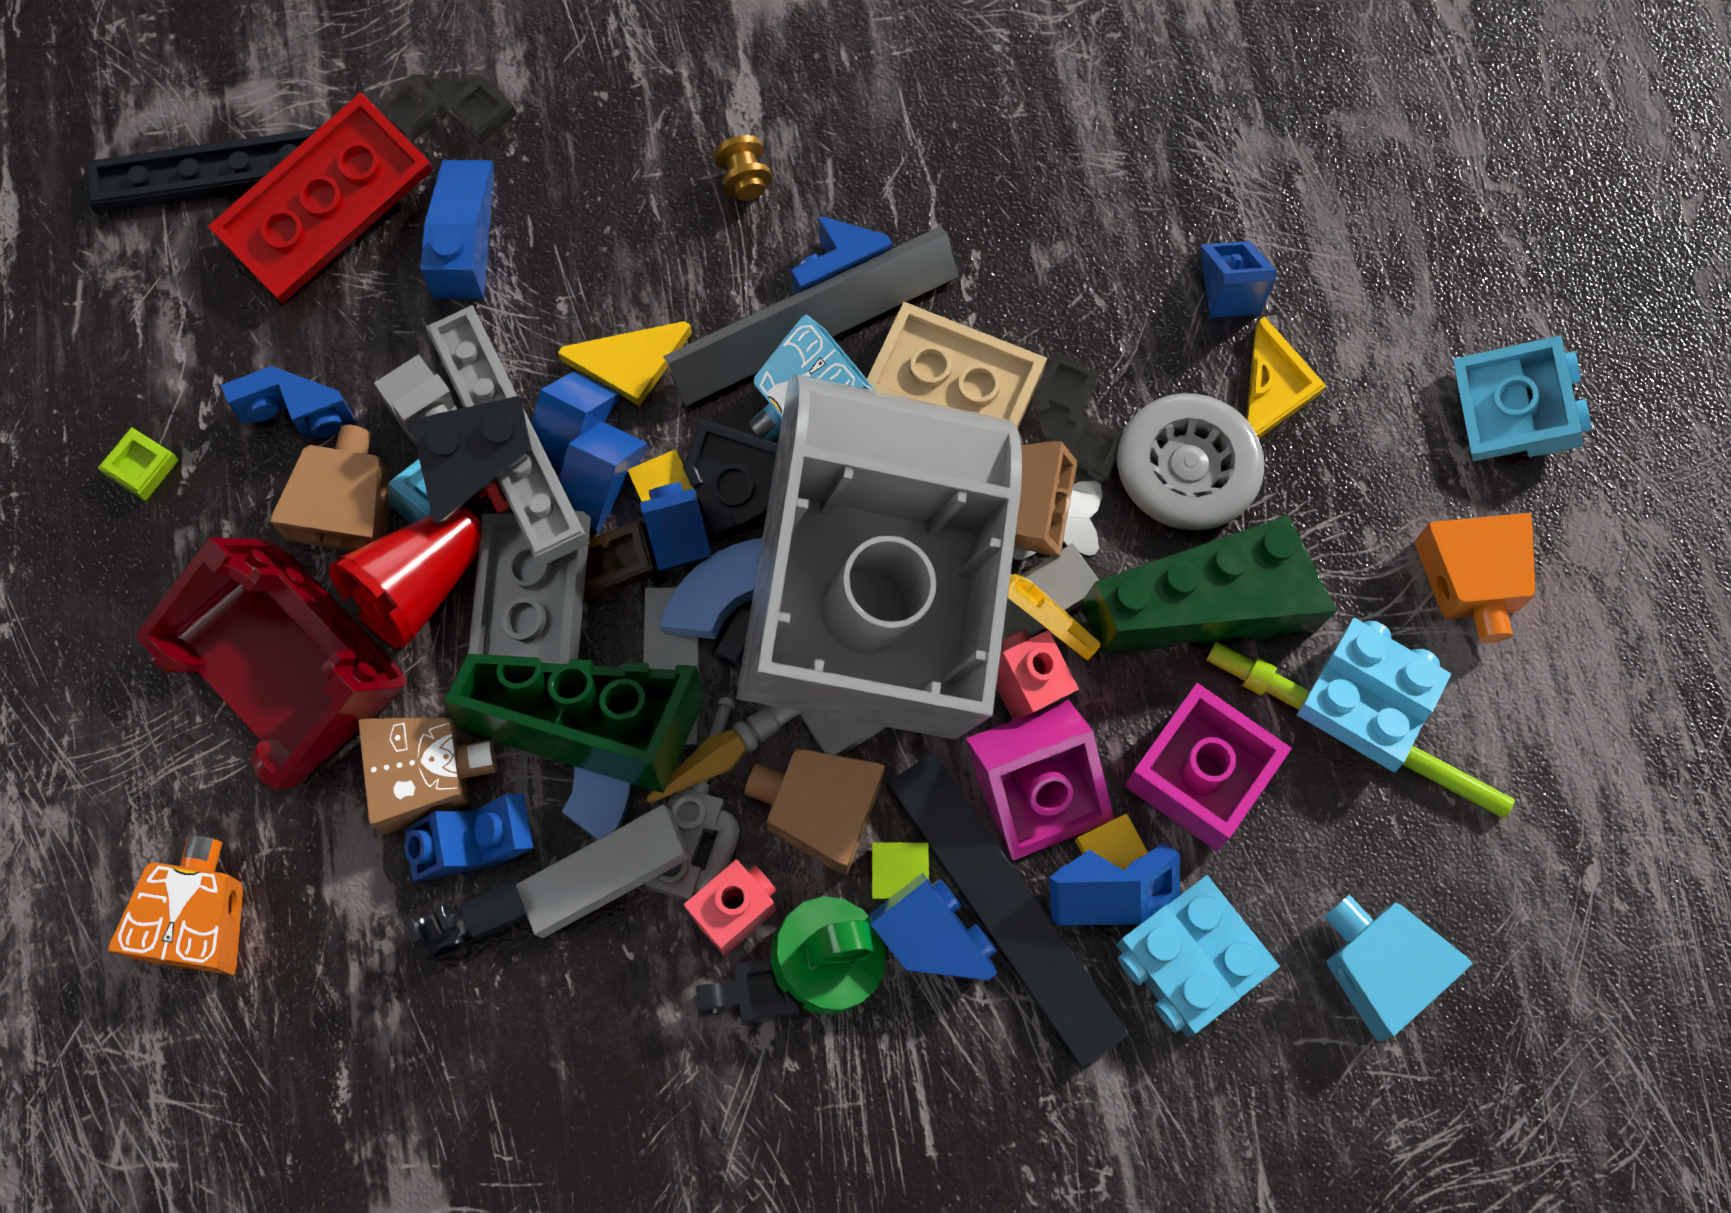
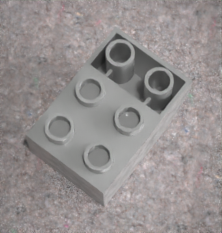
M793 374L787 386L736 699L954 740L990 718L993 714L1021 495L1022 450L1019 432L1014 422L999 417Z

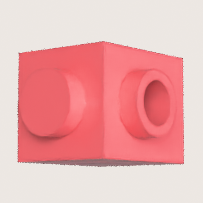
M1025 629L1002 640L996 688L1012 720L1025 717L1079 690L1049 630L1030 638Z
M736 859L683 905L688 915L725 957L776 912L775 903L770 896L777 890L756 865L747 871ZM733 900L743 901L742 905L736 909L726 908Z

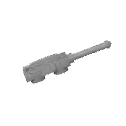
M723 697L718 701L717 706L719 707L709 737L725 732L731 711L735 710V702L732 698ZM708 779L670 795L668 806L671 807L672 815L691 858L646 882L645 887L648 890L688 901L730 865L739 838L738 821L733 814L724 810V799L708 795L710 785L707 784ZM704 832L714 835L717 833L705 870L694 866L693 864Z

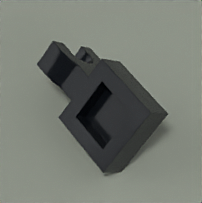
M770 958L734 964L735 981L696 986L699 1018L726 1013L732 1009H739L741 1026L799 1017L798 1000L795 999L789 990L785 993L777 984Z

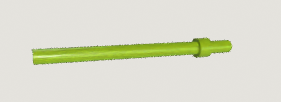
M1218 642L1214 643L1206 658V661L1244 680L1243 687L1260 696L1266 692L1300 710L1309 693V690L1275 673L1277 667L1258 657L1255 661H1252ZM1413 745L1402 764L1502 818L1507 817L1514 805L1515 799Z

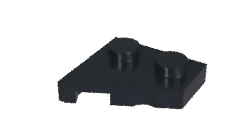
M519 396L410 420L431 514L436 525L446 523L453 517L452 514L476 494L480 496L496 483L497 478L508 469H513L533 453L523 405Z

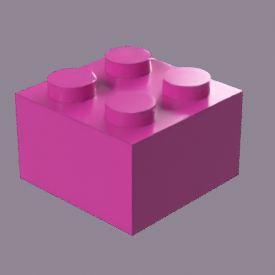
M1196 683L1135 768L1125 787L1217 852L1230 839L1292 748Z

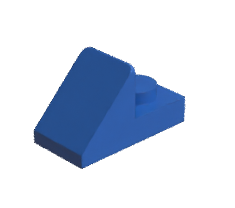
M819 217V242L826 254L810 255L802 260L796 268L791 270L792 293L795 295L891 250L892 242L888 235L827 217Z

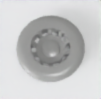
M1181 393L1165 396L1151 402L1139 410L1128 422L1118 445V471L1127 494L1145 514L1170 527L1184 530H1206L1227 524L1244 513L1255 500L1262 485L1264 455L1256 432L1236 409L1210 396ZM1175 432H1184V435L1174 436ZM1194 433L1202 434L1207 438L1203 439L1201 437L1196 436ZM1158 440H1162L1165 444L1162 449L1157 443ZM1214 444H1217L1219 446V448L1222 450L1221 453L1217 452V450L1213 446ZM1150 459L1156 461V465L1151 463ZM1221 465H1228V470L1222 472ZM1215 484L1223 486L1220 489L1213 488Z

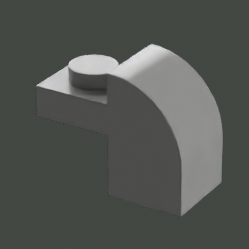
M419 354L374 382L381 399L415 446L411 419L457 409L446 384L438 373L436 375L432 374Z

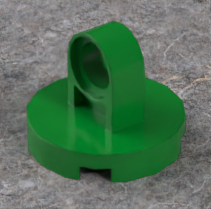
M822 896L802 902L783 919L780 928L775 932L771 940L770 963L777 984L785 993L789 990L795 999L804 1003V1009L812 1013L835 1015L854 1009L877 989L885 971V946L881 937L870 925L869 916L863 909L845 899Z

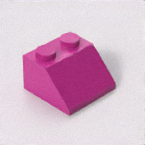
M1068 699L966 738L978 784L1012 861L1114 820L1093 730Z

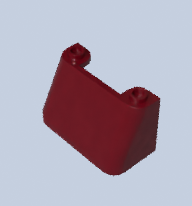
M209 537L134 636L149 652V658L152 663L161 670L168 673L198 672L259 738L261 742L255 746L250 754V759L254 766L253 771L260 781L272 787L275 791L297 786L359 731L358 720L374 718L395 699L406 685L405 675L400 668L287 550L264 539Z

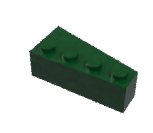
M1289 515L1095 581L1080 604V608L1093 636L1101 642L1099 649L1102 654L1168 648L1175 643L1198 642V645L1219 643L1221 639L1249 637L1250 640L1271 638L1274 634L1295 632L1296 635L1314 634L1337 612Z
M468 654L444 703L463 733L486 740L491 739V741L664 793L706 696L697 666L676 665L675 670L650 669L648 663L625 662V667L594 666L592 660L570 659L569 664L542 663L540 657Z

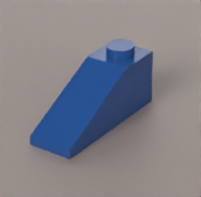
M442 160L424 223L420 269L433 299H484L494 173L492 160Z

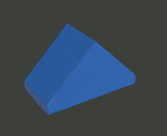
M1251 241L1201 244L1200 255L1210 318L1261 314L1276 281V269Z
M576 370L540 390L531 420V425L557 476L560 474L568 444L598 423H605L621 398L620 392Z
M604 422L598 423L568 444L558 478L573 510L583 511L591 517L590 531L596 534L599 533L630 479L628 469L638 465L648 448L646 442Z

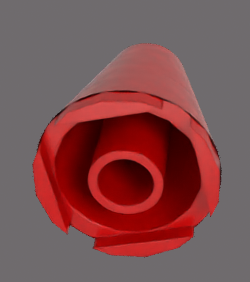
M464 508L461 511H455L450 520L440 525H436L433 522L431 514L339 557L337 561L330 565V578L344 602L352 596L358 607L362 610L356 617L378 639L391 648L397 649L400 645L401 648H404L414 640L478 556L479 544L482 539L480 535L482 524L468 509Z

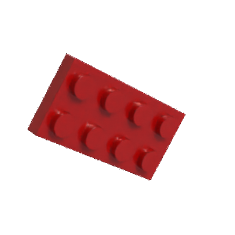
M360 92L208 227L283 304L434 169L430 161Z

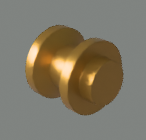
M752 135L735 136L725 140L715 149L714 159L716 165L723 170L729 171L722 179V186L726 195L742 201H749L760 197L771 184L772 174L769 167L765 164L757 163L764 154V148L759 138Z

